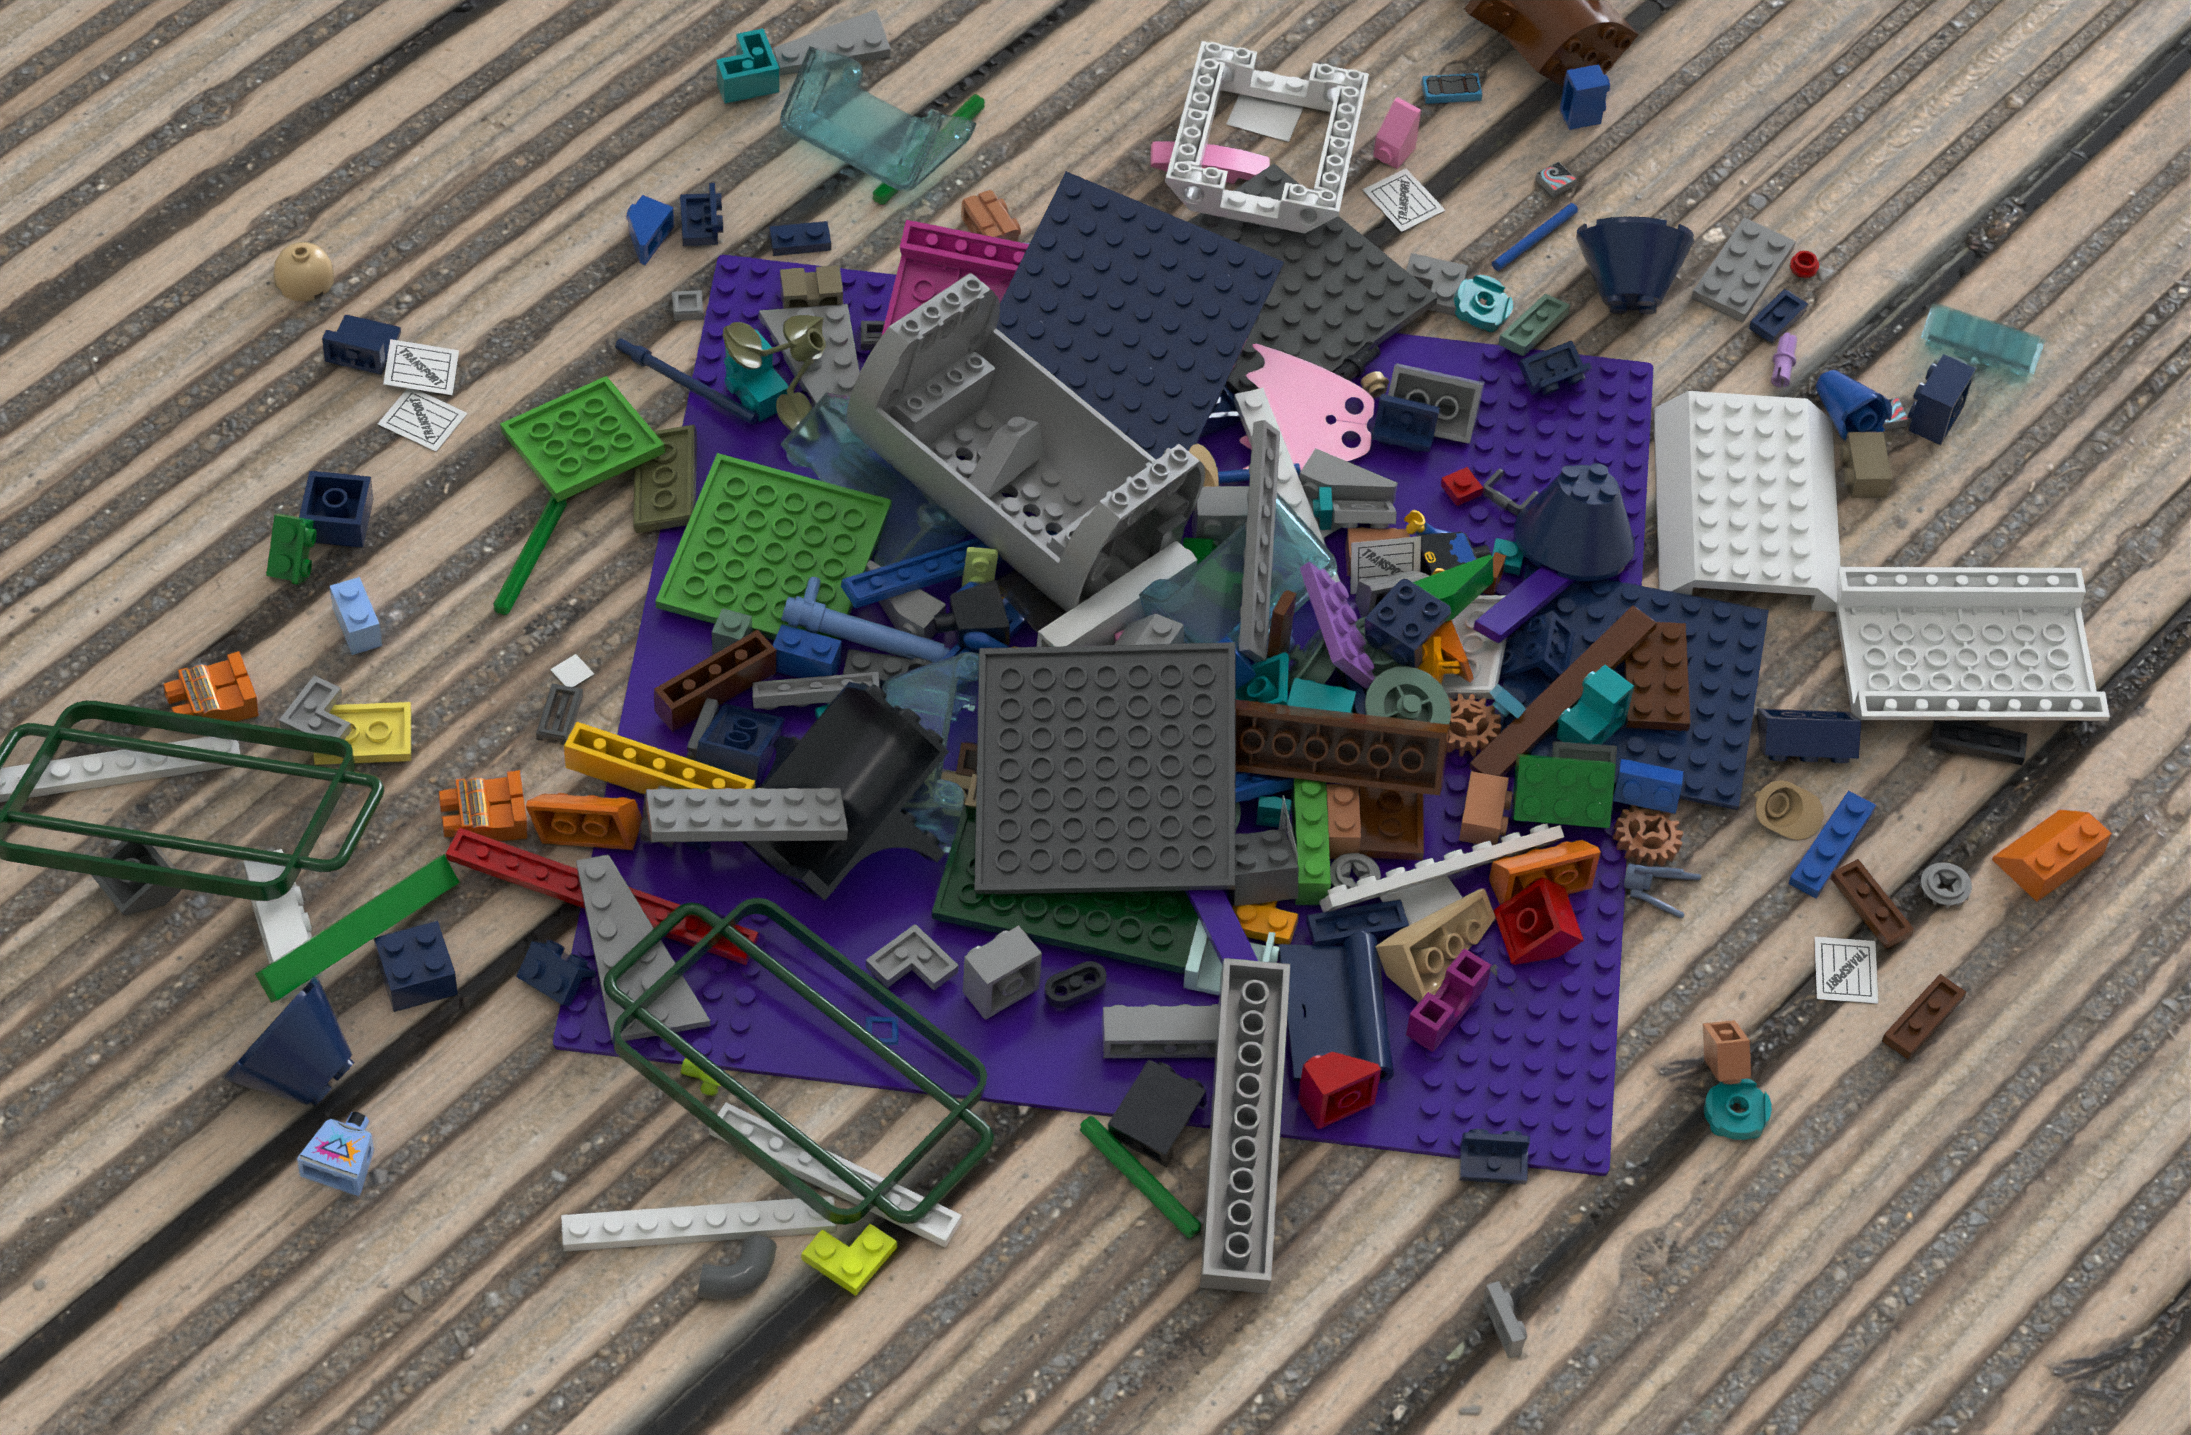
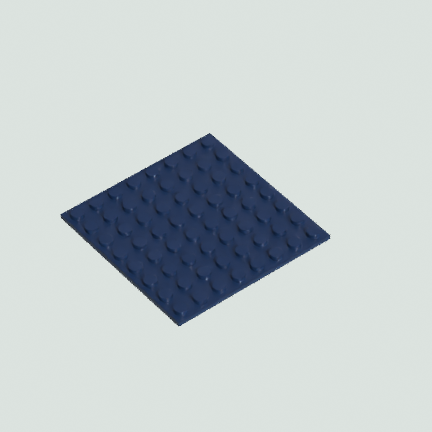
M1066 171L1000 302V313L996 328L1157 460L1163 456L1167 448L1172 449L1180 444L1189 451L1192 445L1197 444L1284 262Z
M1526 564L1523 581L1535 573L1539 567ZM1603 579L1597 581L1576 580L1530 618L1532 619L1554 611L1575 631L1569 666L1632 605L1656 622L1686 623L1690 703L1689 731L1626 728L1625 723L1602 745L1617 746L1614 786L1620 760L1626 759L1683 771V782L1679 799L1734 810L1739 809L1769 610ZM1624 660L1613 670L1623 678ZM1535 667L1505 678L1503 688L1527 708L1554 681L1539 667ZM1498 710V714L1501 716V733L1516 717L1512 713H1509L1506 717ZM1559 723L1527 755L1551 757L1553 741L1562 742L1557 738Z

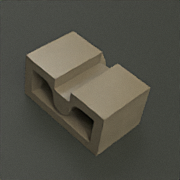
M840 266L816 267L815 272L808 273L804 272V268L781 269L780 290L783 309L843 304Z
M1848 432L1845 444L1840 446V461L1845 462L1844 484L1849 486L1851 498H1887L1892 475L1884 432Z

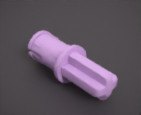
M1788 332L1780 337L1777 353L1773 356L1774 370L1771 383L1780 388L1782 379H1784L1783 386H1789L1792 367L1796 364L1794 354L1797 337Z

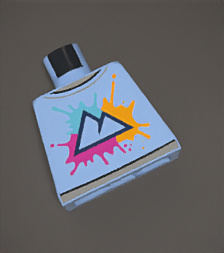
M351 1112L345 1124L332 1119L326 1120L297 1158L300 1176L360 1196L374 1151L372 1134L365 1131L369 1123L368 1118L361 1113Z

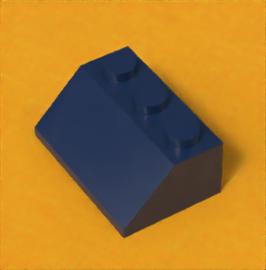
M1757 708L1760 751L1764 755H1768L1769 760L1787 761V756L1800 757L1799 760L1803 762H1818L1819 757L1831 758V762L1849 763L1850 758L1859 759L1861 721L1851 712Z

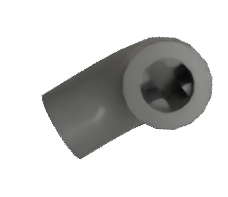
M759 1235L748 1236L743 1240L741 1255L736 1263L729 1266L704 1263L700 1276L698 1297L711 1300H735L753 1293L766 1281L775 1260L777 1244L768 1237Z

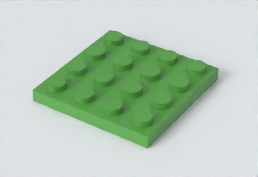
M607 376L500 424L502 434L557 502L665 453L664 443Z

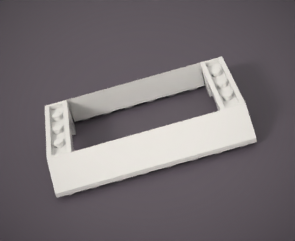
M1201 41L1165 183L1190 211L1300 233H1307L1338 217L1369 74L1317 63L1312 65L1309 81L1298 77L1277 75L1268 71H1256L1254 68L1257 52L1245 48L1220 45L1216 42ZM1221 90L1331 112L1314 190L1307 189L1300 184L1285 183L1280 201L1269 197L1245 194L1240 191L1225 190L1228 171L1219 170L1214 167L1201 168Z

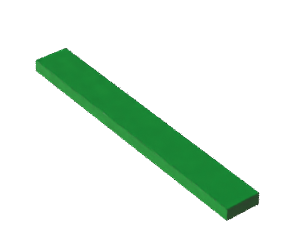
M444 854L438 856L255 973L270 1002H275L460 882Z

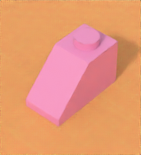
M1396 97L1376 135L1373 157L1398 169L1416 148L1421 109Z

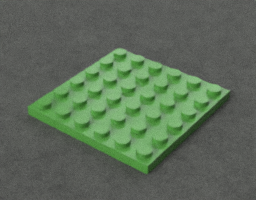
M717 453L656 598V608L716 624L722 608L752 616V632L759 630L765 638L775 640L781 625L788 626V622L781 620L787 598H796V596L804 598L809 578L817 577L820 579L821 584L816 602L825 604L828 609L850 615L853 604L841 588L842 579L866 572V564L873 557L890 514L892 500ZM797 626V629L806 631L805 627ZM818 632V633H817V634H819V635L831 637V638H834V639H838V640L841 639V638H838V637H835V636H831V635H828V634H825V633H821V632Z

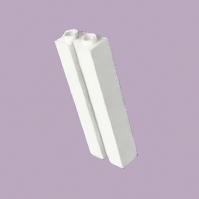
M1175 541L1039 630L1036 647L1114 645L1116 643L1114 634L1125 630L1129 623L1153 614L1165 617L1191 599L1198 559L1189 549H1185L1179 542Z

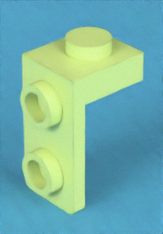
M967 548L964 573L962 575V587L970 581L983 584L995 579L998 559L997 549Z

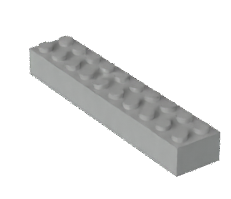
M1224 958L1220 976L1199 1288L1267 1294L1271 1283L1290 964Z

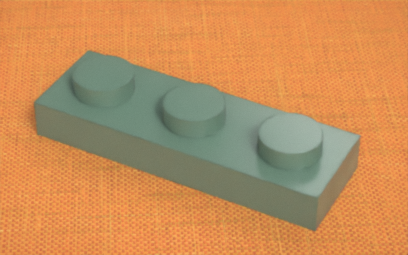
M1545 293L1500 335L1498 345L1509 349L1513 353L1525 356L1569 314L1570 305Z

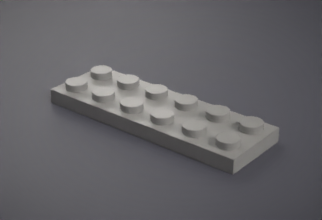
M840 788L646 789L645 800L651 842L847 840L848 828Z

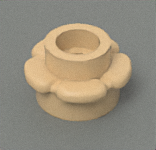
M1379 371L1369 373L1361 380L1362 389L1367 391L1373 398L1381 397V394H1385L1389 384L1388 378L1384 377L1382 372Z

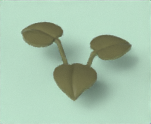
M796 315L788 318L783 324V334L788 343L767 350L761 349V339L750 325L743 322H733L723 328V339L726 349L734 361L744 368L758 369L762 365L761 356H768L790 348L791 356L796 361L804 362L787 389L788 395L782 394L778 397L776 408L780 420L789 430L807 439H814L816 437V423L812 406L804 394L794 393V389L808 367L822 356L823 350L826 347V342L822 335L823 317Z

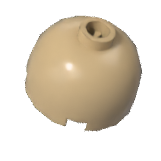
M297 242L288 245L275 260V285L282 291L283 296L295 301H311L315 299L314 295L323 292V295L326 294L334 282L333 266L328 254L318 245L309 242Z

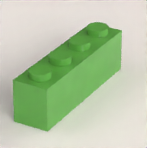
M1294 778L1291 794L1292 832L1298 853L1297 864L1299 867L1298 898L1295 899V905H1320L1319 901L1329 895L1327 890L1331 887L1326 782Z

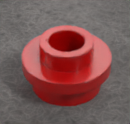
M1799 251L1792 257L1790 269L1799 277L1810 278L1817 274L1819 262L1814 253Z

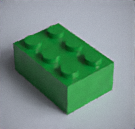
M1517 754L1511 818L1518 821L1610 828L1616 764L1607 761Z

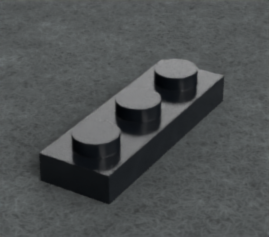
M1933 720L1929 748L2023 765L2028 733L1960 720Z

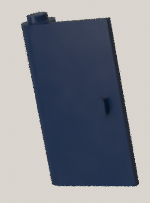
M1366 931L1354 932L1345 940L1343 946L1279 944V962L1290 964L1287 1032L1293 1081H1301L1303 1064L1316 1055L1323 1056L1330 1052L1378 1064L1381 1068L1379 1083L1387 1082L1394 1076L1380 961L1375 947L1377 946V939L1374 935Z

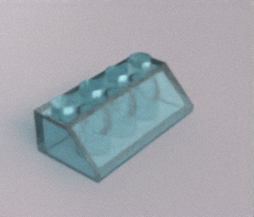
M1936 302L1931 305L1921 338L1926 339L1925 345L1942 350L1945 345L1955 349L1953 354L1970 359L1973 354L1982 357L1983 364L1999 368L2001 363L2010 366L2011 373L2027 377L2028 373H2035L2047 341L2045 337Z

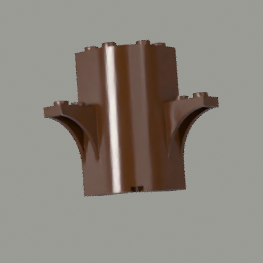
M1470 0L1464 8L1470 16L1501 33L1537 73L1564 87L1567 70L1599 64L1605 75L1639 35L1607 0Z

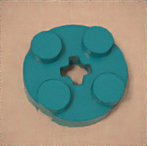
M1475 275L1473 279H1464L1457 288L1454 295L1455 315L1461 321H1466L1472 326L1485 329L1488 332H1495L1507 321L1512 313L1513 300L1511 295L1509 298L1504 292L1505 287L1498 280L1486 275ZM1480 299L1486 300L1485 304L1487 306L1481 304L1479 302Z
M1742 1079L1737 1084H1725L1720 1081L1718 1085L1713 1088L1711 1087L1706 1096L1704 1114L1710 1124L1712 1133L1734 1140L1756 1139L1760 1137L1768 1125L1772 1112V1103L1766 1091L1763 1094L1756 1087L1757 1083L1751 1079ZM1734 1103H1738L1741 1109H1746V1112L1736 1113L1731 1108H1733Z

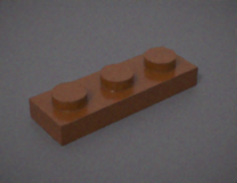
M1859 859L1832 871L1830 879L1885 949L1912 937L1914 928Z
M1939 974L1887 1030L1882 1042L1909 1060L1964 1000L1966 991L1942 974Z

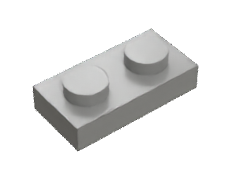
M1500 1282L1487 1284L1483 1303L1507 1357L1510 1359L1520 1356L1524 1342L1527 1340L1525 1326L1522 1321H1517L1513 1313V1300L1508 1292L1504 1293Z

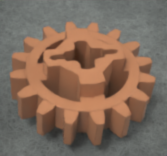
M1458 694L1457 701L1449 698L1451 719L1449 723L1447 752L1450 753L1454 749H1458L1459 756H1463L1465 751H1470V754L1474 757L1476 756V750L1480 749L1482 751L1500 734L1501 716L1500 714H1495L1496 708L1493 705L1486 707L1485 698L1478 702L1475 701L1474 694H1471L1469 699H1464L1462 694Z
M1631 805L1629 811L1626 809L1622 810L1620 817L1617 818L1613 827L1615 829L1613 839L1619 841L1616 847L1617 850L1625 849L1627 851L1624 858L1629 859L1633 856L1636 858L1635 862L1637 865L1645 861L1648 867H1653L1654 862L1663 867L1667 860L1672 862L1683 843L1680 841L1683 831L1676 830L1679 825L1678 820H1669L1671 813L1666 812L1662 814L1659 810L1644 807L1639 809L1638 806Z

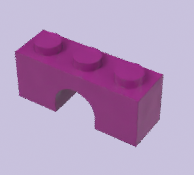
M1464 948L1447 968L1444 980L1436 994L1432 995L1428 992L1410 1013L1406 1036L1434 1052L1487 987L1492 965Z

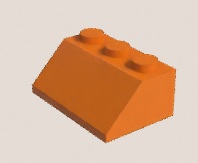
M544 793L528 800L526 803L527 811L542 844L633 850L643 819L636 801L625 797L603 798L595 795L574 796L565 793Z
M2058 810L1994 855L1992 860L2038 902L2104 855L2112 833L2089 812Z
M1579 840L1575 842H1562L1557 846L1542 850L1533 849L1526 854L1518 856H1504L1492 862L1489 882L1500 905L1542 877L1565 887L1567 894L1592 889L1601 852L1597 846L1584 840Z

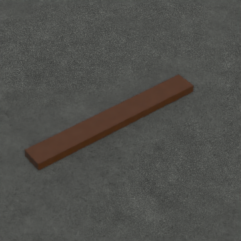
M1632 605L1544 690L1519 718L1513 720L1470 762L1469 769L1473 772L1504 777L1516 765L1517 754L1527 755L1558 724V719L1562 712L1567 708L1572 709L1578 704L1584 687H1582V683L1585 677L1592 671L1596 673L1604 665L1614 670L1656 629L1657 622Z

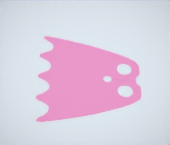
M1253 344V348L1264 358L1265 364L1263 368L1248 373L1246 377L1259 389H1264L1293 464L1299 463L1300 470H1302L1315 448L1345 461L1357 459L1368 453L1371 447V433L1368 431L1366 424L1374 415V399L1367 391L1318 365L1260 344ZM1351 397L1359 398L1364 404V409L1359 414H1351L1346 410L1345 402ZM1328 415L1335 416L1336 423L1328 424L1326 417ZM1347 431H1354L1359 434L1361 442L1355 448L1346 447L1342 442V435ZM1247 435L1242 437L1240 442L1252 450Z

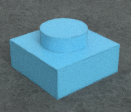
M1498 683L1489 692L1496 700L1492 705L1506 717L1509 713H1512L1516 718H1519L1526 710L1515 697Z

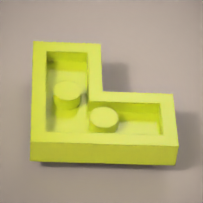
M869 1224L852 1245L848 1247L822 1229L801 1253V1260L856 1296L896 1250L897 1241L872 1224Z

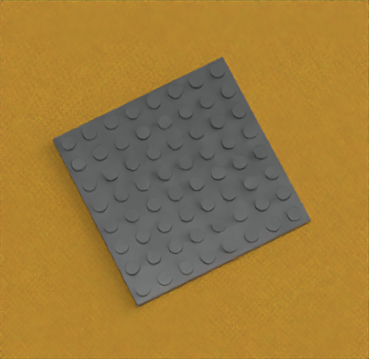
M1273 163L1233 191L1281 201L1285 183H1299ZM1199 213L1187 221L1284 262L1226 382L1227 388L1234 395L1259 389L1246 377L1248 373L1263 368L1265 364L1264 358L1253 348V344H1260L1287 353L1334 373L1345 363L1343 360L1348 355H1354L1367 341L1374 343L1370 348L1372 350L1376 345L1381 344L1437 303L1438 296L1340 216L1307 233Z
M1235 642L979 648L975 845L976 894L1236 890Z

